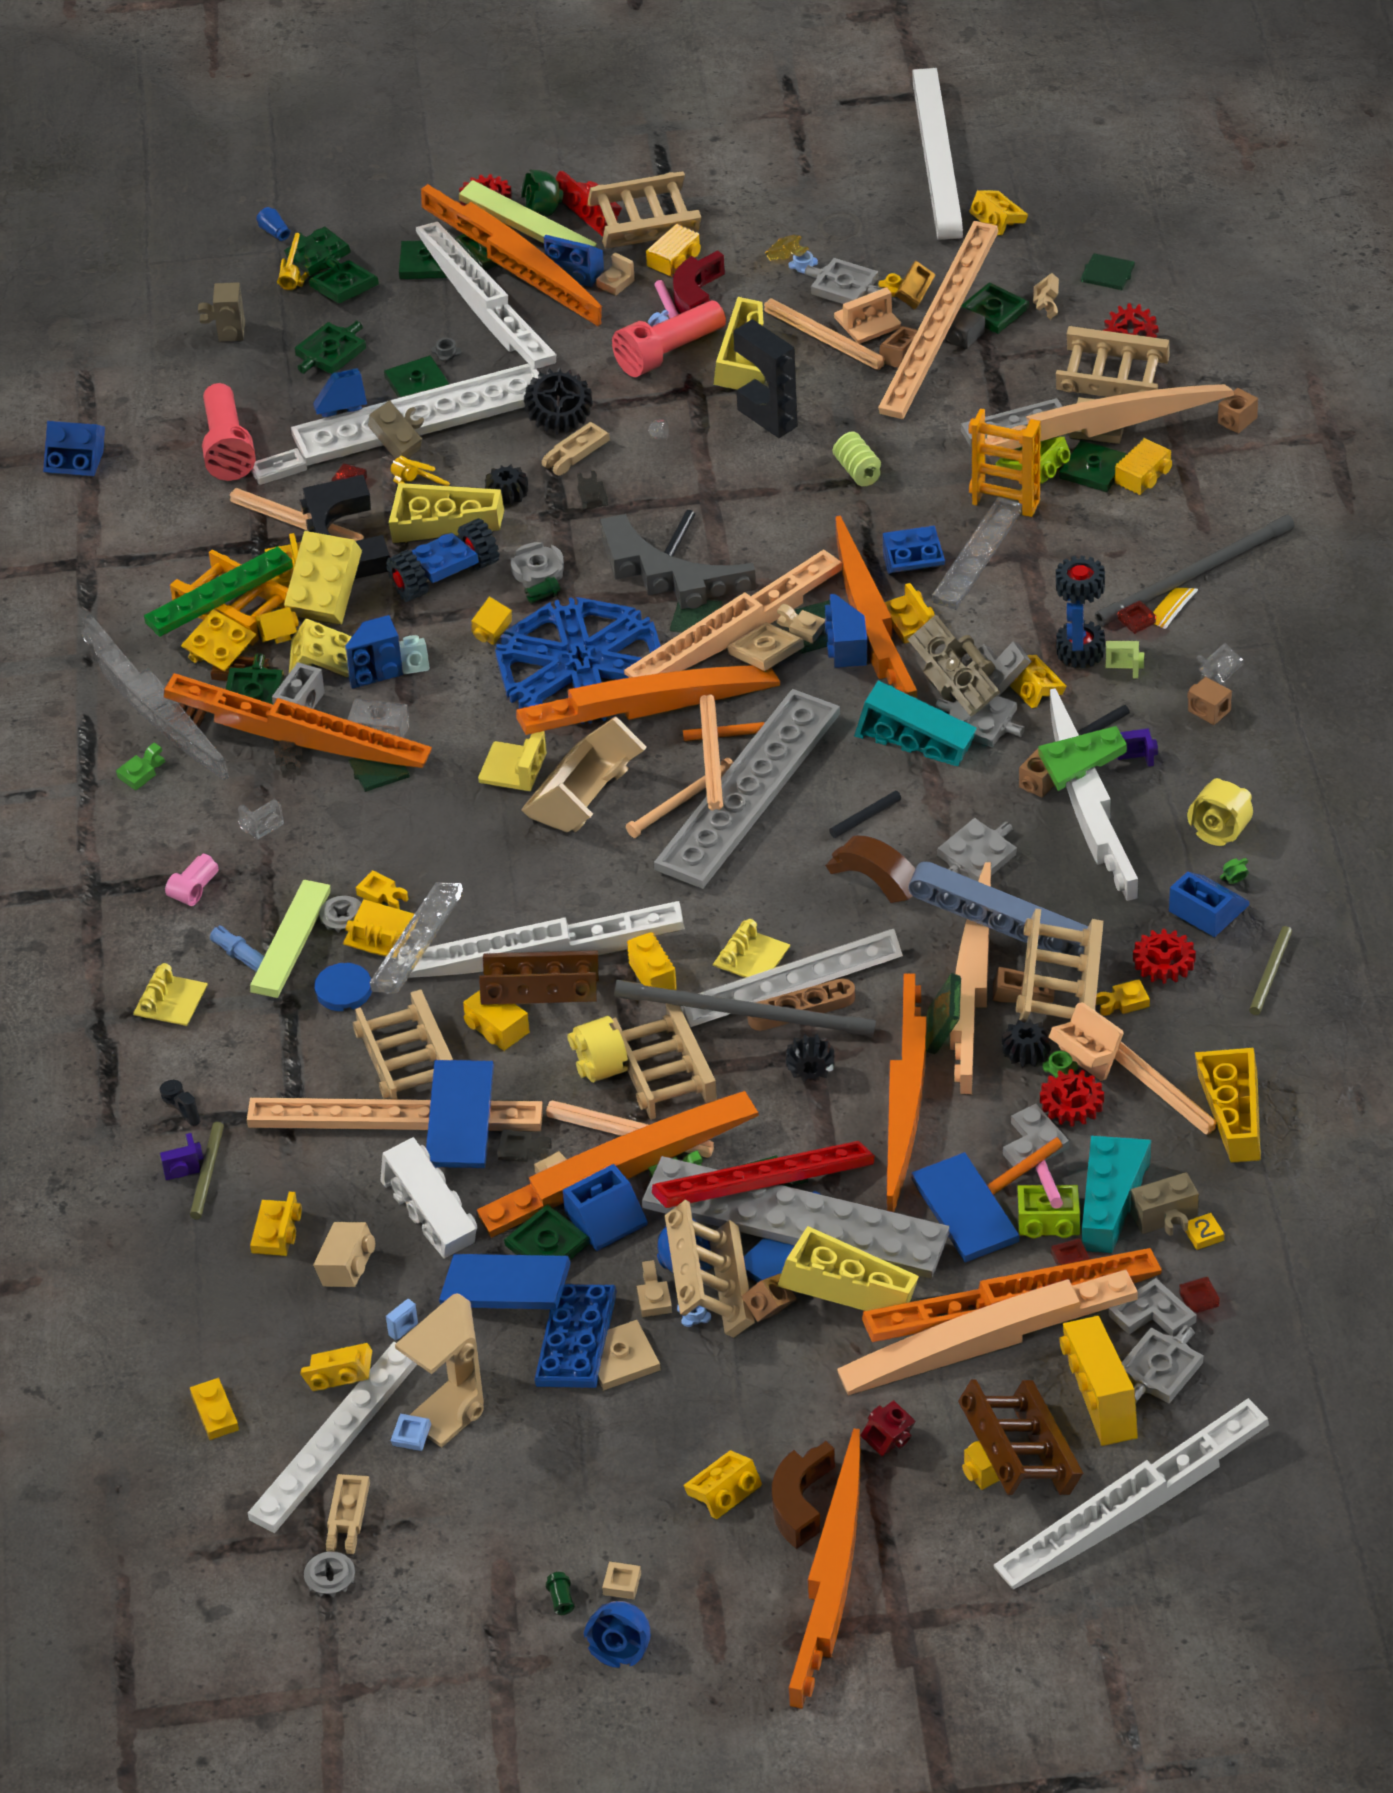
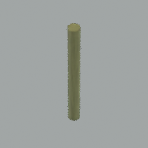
M1283 926L1280 930L1249 1009L1253 1015L1261 1013L1291 937L1292 929L1290 927Z
M214 1122L212 1124L190 1211V1217L196 1220L202 1217L224 1125L221 1122Z

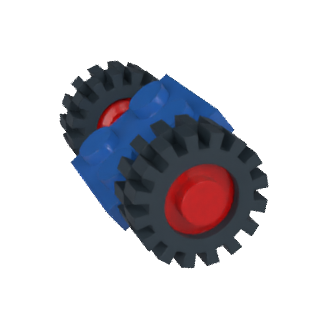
M480 518L458 527V537L453 533L445 534L428 544L419 545L412 551L405 550L388 558L386 562L388 565L387 571L390 572L388 575L392 579V585L396 587V592L400 594L402 600L404 599L405 602H409L428 593L429 585L426 583L428 581L427 578L434 583L470 566L480 570L499 561L500 553L497 551L499 548L495 544L496 539L492 536L493 532L491 529H488L487 523H484V520Z
M1072 556L1071 561L1067 558L1064 559L1063 564L1059 563L1057 565L1058 569H1056V591L1059 597L1063 596L1064 601H1071V603H1067V622H1072L1065 623L1064 628L1060 627L1058 629L1056 652L1060 661L1063 660L1065 665L1071 663V667L1076 668L1077 664H1079L1081 668H1086V664H1089L1090 667L1094 666V661L1099 663L1101 658L1105 656L1104 630H1101L1100 625L1094 627V622L1090 621L1089 624H1086V620H1084L1085 600H1088L1089 603L1094 602V597L1099 599L1101 594L1105 592V568L1103 565L1101 566L1100 561L1094 562L1092 557L1085 560V556H1080V559Z

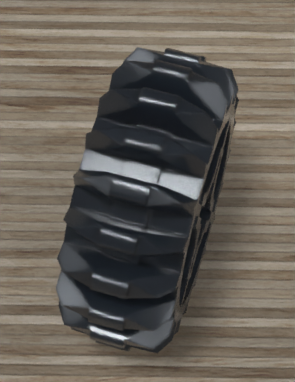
M549 368L547 375L540 371L538 378L532 377L530 385H527L524 395L525 411L529 414L530 421H536L537 428L545 426L546 433L550 428L554 429L556 435L559 429H563L568 433L570 427L577 430L579 423L584 424L586 417H589L591 414V407L593 406L591 388H587L586 380L581 381L579 374L572 376L571 370L562 373L561 368L553 373ZM557 396H559V406H557Z

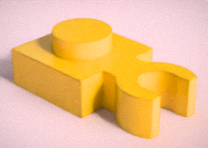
M375 871L370 872L356 886L357 896L379 904L385 901L389 907L400 909L399 901L396 899L408 901V892L405 889L396 887L394 880Z
M1140 979L1112 986V993H1097L1096 1005H1100L1101 1016L1110 1015L1115 1009H1120L1122 1014L1150 1007V998Z

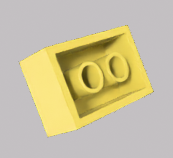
M304 531L284 606L286 608L290 607L291 612L295 611L297 617L342 625L362 553L356 541Z

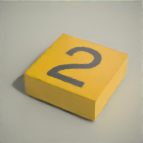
M1212 1213L1188 1220V1230L1185 1231L1196 1250L1224 1241L1225 1234Z

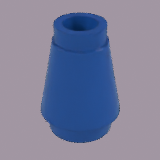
M266 207L258 213L256 220L259 228L280 241H284L290 236V230L276 209Z

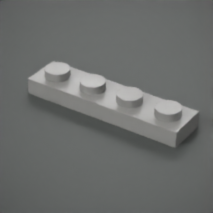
M1056 398L985 417V423L1011 429L1019 425L1027 426L1026 416L1060 408L1062 405ZM970 421L961 423V432L970 447H972V434L968 432Z

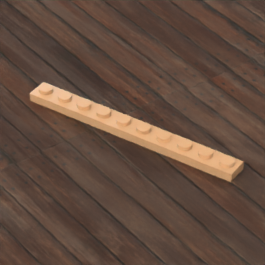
M978 221L973 222L878 407L880 414L904 419L998 234V227L996 225Z
M250 1098L247 1125L248 1128L428 1130L431 1100ZM491 1101L488 1131H541L542 1101Z

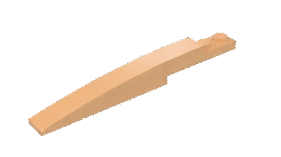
M1225 384L1150 390L1076 403L1029 415L1026 418L1027 423H1029L1030 419L1041 421V441L1081 430L1089 438L1233 396L1234 391ZM1019 425L1012 429L1022 430V428L1026 429L1027 426ZM987 435L985 439L986 444L1010 449L1022 447V444H1019V441L992 435Z
M823 549L754 595L750 596L744 592L625 669L624 674L631 678L682 671L725 650L731 643L766 622L771 624L781 616V614L777 613V610L782 604L789 605L793 609L803 604V595L842 570V562Z
M985 862L978 882L990 887L991 862ZM969 919L966 920L959 950L950 1021V1050H955V1060H961L960 1064H955L954 1082H960V1094H972L975 1007H987L989 928Z
M1127 1270L1073 1286L1070 1280L1067 1279L986 1306L914 1334L838 1368V1374L849 1396L1022 1343L1023 1334L1138 1299V1291Z

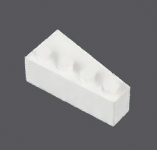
M412 1137L383 1152L381 1183L385 1188L392 1186L395 1192L393 1194L394 1199L399 1205L406 1203L409 1217L415 1224L420 1222L423 1224V1234L444 1259L475 1243L476 1230L478 1228L475 1219L470 1213H465L461 1207L462 1203L458 1194L454 1190L450 1191L447 1187L443 1172L439 1168H434L430 1162V1155L424 1145L419 1146L415 1138Z

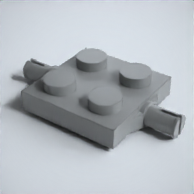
M833 258L827 266L821 269L807 265L805 269L806 276L817 278L811 285L812 295L841 304L883 289L874 286L878 280V271Z
M996 696L972 717L958 700L953 703L939 698L936 703L937 709L949 712V715L976 727L973 741L993 748L998 739L1007 732L1022 737L1024 734L1025 726L1011 722V718L1017 710V702Z
M974 818L938 847L937 856L948 863L950 866L948 870L979 881L985 862H991V875H993L1016 856L1017 847L1004 839L1007 834L1012 832L1013 828L1010 823L1004 822L996 830H993Z
M1188 1325L1183 1326L1176 1336L1165 1335L1150 1328L1122 1361V1365L1131 1383L1134 1385L1135 1404L1146 1392L1170 1403L1203 1364L1204 1355L1194 1351L1186 1344L1195 1334L1191 1327L1188 1329Z

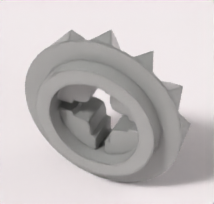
M337 896L327 900L320 908L321 924H325L327 930L335 928L338 933L342 929H346L348 920H354L361 901L351 896ZM345 913H347V917H345V916H340L339 918L337 917V914L344 915Z
M324 1552L316 1555L307 1563L304 1570V1580L309 1590L316 1591L320 1597L324 1594H330L334 1597L337 1592H346L347 1587L354 1583V1564L349 1557L339 1552ZM329 1567L334 1575L332 1581L327 1580L326 1577L327 1568Z

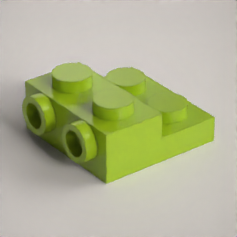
M1054 437L1041 441L1040 484L1046 482L1048 478L1054 477L1056 469L1070 460L1071 453L1065 437ZM1000 458L995 463L996 466L1022 470V464H1019V461Z
M1018 1185L1019 1235H1026L1030 1238H1038L1042 1235H1056L1061 1238L1080 1235L1078 1185H1056L1063 1201L1062 1206L1057 1209L1051 1206L1043 1185Z

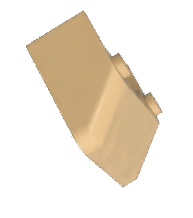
M615 716L584 737L569 750L523 806L522 811L530 819L564 832L578 831L585 824L586 820L593 815L587 806L603 786L613 777L616 780L622 777L628 770L626 764L647 747Z
M458 1293L450 1296L395 1344L396 1350L430 1374H433L446 1362L448 1381L410 1414L411 1416L428 1418L430 1420L431 1427L427 1438L441 1448L471 1421L477 1420L484 1410L471 1303Z

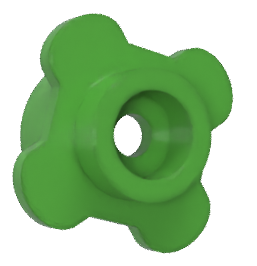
M1243 858L1240 861L1238 859L1228 861L1223 866L1224 872L1220 879L1222 881L1228 880L1229 884H1235L1243 880L1249 874L1245 866L1248 863L1247 858Z
M1065 1051L1052 1053L1049 1061L1043 1063V1070L1052 1073L1055 1078L1058 1077V1071L1060 1070L1064 1075L1068 1074L1069 1069H1073L1074 1072L1078 1070V1063L1072 1061L1071 1055Z

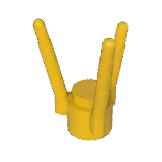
M295 233L287 263L285 258L281 260L277 283L285 290H294L297 285L302 287L304 281L309 277L306 272L301 276L299 268L292 264L300 237L299 233Z
M403 456L396 458L391 465V473L395 476L393 482L396 484L412 481L418 474L444 486L450 485L448 481L421 470L434 472L435 467L413 461Z

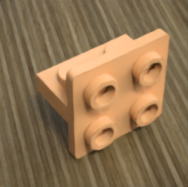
M887 287L843 304L842 310L834 313V318L859 344L901 328V322L892 313V293Z
M1081 1002L1076 1005L1071 1021L1052 1027L1049 1038L1058 1044L1060 1051L1069 1053L1072 1061H1076L1083 1069L1100 1081L1107 1079L1124 1033L1123 1030Z

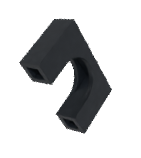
M751 319L733 331L734 351L753 363L761 371L769 388L754 379L736 390L737 410L777 438H780L798 427L795 347Z
M364 474L303 488V499H299L302 514H307L309 518L306 519L308 532L331 535L328 532V528L335 520L371 510L370 493ZM383 535L356 541L362 553L354 579L388 572L386 562L390 555Z

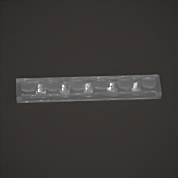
M997 497L932 594V603L955 610L958 609L1021 514V503Z
M436 882L369 982L372 992L391 994L400 991L463 895L464 891L461 883Z

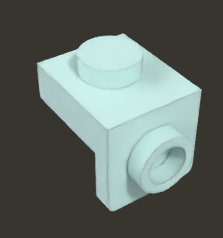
M417 635L404 637L403 641L399 642L403 673L410 674L428 671L430 667L424 638L419 639Z

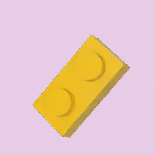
M219 1378L190 1387L192 1399L209 1440L239 1431L238 1422Z

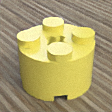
M1218 778L1213 779L1190 805L1187 813L1190 826L1193 824L1197 829L1196 835L1209 844L1223 846L1228 842H1233L1252 818V795L1247 789L1240 788L1231 782Z
M609 1016L573 1028V1032L567 1035L572 1050H576L579 1059L576 1062L581 1078L588 1077L593 1083L628 1070V1066H623V1062L628 1061L623 1039L618 1029L612 1030L609 1024L614 1021Z

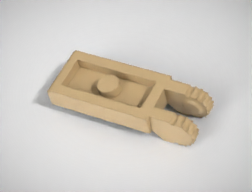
M589 422L555 445L554 449L549 451L548 454L546 453L541 460L542 465L547 469L554 466L553 473L561 476L569 470L571 465L576 464L610 441L609 433L594 423Z
M337 1475L327 1523V1552H335L338 1533H348L345 1541L346 1554L355 1553L357 1534H360L370 1486L369 1476Z

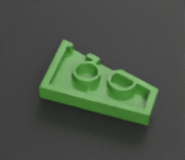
M1117 726L1038 746V754L1058 791L1066 787V782L1073 778L1078 780L1084 777L1087 770L1094 766L1101 767L1126 753L1127 744Z

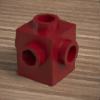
M893 1400L885 1407L877 1406L867 1418L869 1421L860 1436L883 1457L896 1446L901 1449L908 1443L912 1437V1434L909 1432L916 1421Z

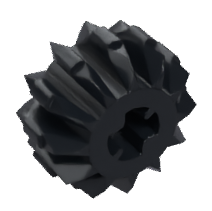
M512 464L508 467L500 465L499 469L491 468V473L486 475L485 489L501 490L503 506L505 504L513 506L514 502L520 503L522 498L527 496L528 477H526V473L522 472L521 467L513 468Z
M1031 1018L1025 1023L1018 1019L1016 1025L1008 1024L1006 1032H1003L1002 1036L1004 1057L1009 1058L1011 1064L1020 1062L1022 1068L1025 1064H1031L1035 1067L1037 1061L1045 1062L1047 1055L1051 1051L1049 1029H1045L1042 1022L1033 1024Z
M817 1033L813 1037H808L804 1034L803 1039L794 1038L792 1044L787 1045L786 1066L791 1071L793 1078L801 1077L803 1082L809 1078L816 1082L819 1076L827 1078L829 1071H833L835 1050L827 1038L820 1039Z

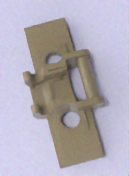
M937 615L933 616L907 639L926 662L923 672L927 680L938 689L944 700L952 702L953 699L950 696V693H952L971 717L1000 693V690L989 678L995 670L993 662L987 660L974 645V640L970 635H964L957 640ZM946 644L942 653L935 654L938 646ZM967 653L973 661L965 667L961 658Z

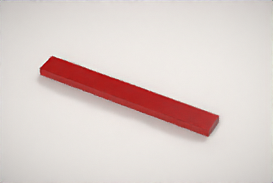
M860 1141L655 1183L652 1184V1194L665 1208L678 1206L684 1200L694 1203L873 1165L875 1155Z

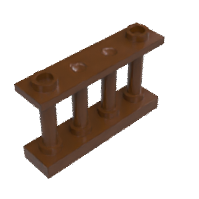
M598 950L484 953V975L479 976L481 1005L597 1002L596 981H599Z
M971 1379L958 1402L1007 1495H1013L1023 1479H1051L1059 1495H1070L1084 1473L1034 1381L1022 1380L1013 1396H985L977 1380ZM992 1408L1014 1409L1018 1419H997ZM1005 1432H1026L1031 1442H1010ZM1017 1455H1038L1044 1466H1022Z

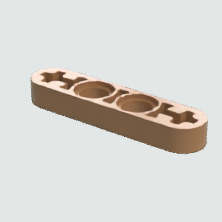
M836 979L755 1003L780 1007L792 1005L795 1009L827 1013L850 1006L855 1001V986L848 979ZM813 997H817L823 1000L818 1004H811L808 1002V1000ZM747 1016L748 1025L752 1029L759 1031L788 1024V1022Z

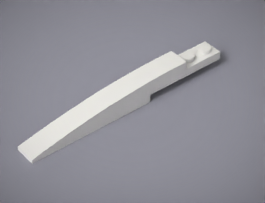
M439 222L416 227L417 234L448 279L486 327L509 352L516 350L533 369L543 368L556 363L554 351L508 304L507 293Z
M1056 688L1050 689V712L1055 742L1079 736ZM1095 767L1086 771L1084 777L1078 780L1073 778L1066 782L1068 794L1096 864L1105 863L1107 870L1113 872L1115 886L1118 891L1122 890L1127 901L1137 899L1138 878L1109 821L1111 799Z
M676 901L570 925L567 924L566 918H560L398 953L400 973L402 978L483 972L484 953L598 950V955L627 950L628 940L652 932L654 935L685 929L680 902Z
M1249 1398L1153 1464L1146 1460L995 1563L994 1569L1014 1590L1067 1562L1155 1510L1219 1468V1459L1269 1426L1268 1418Z

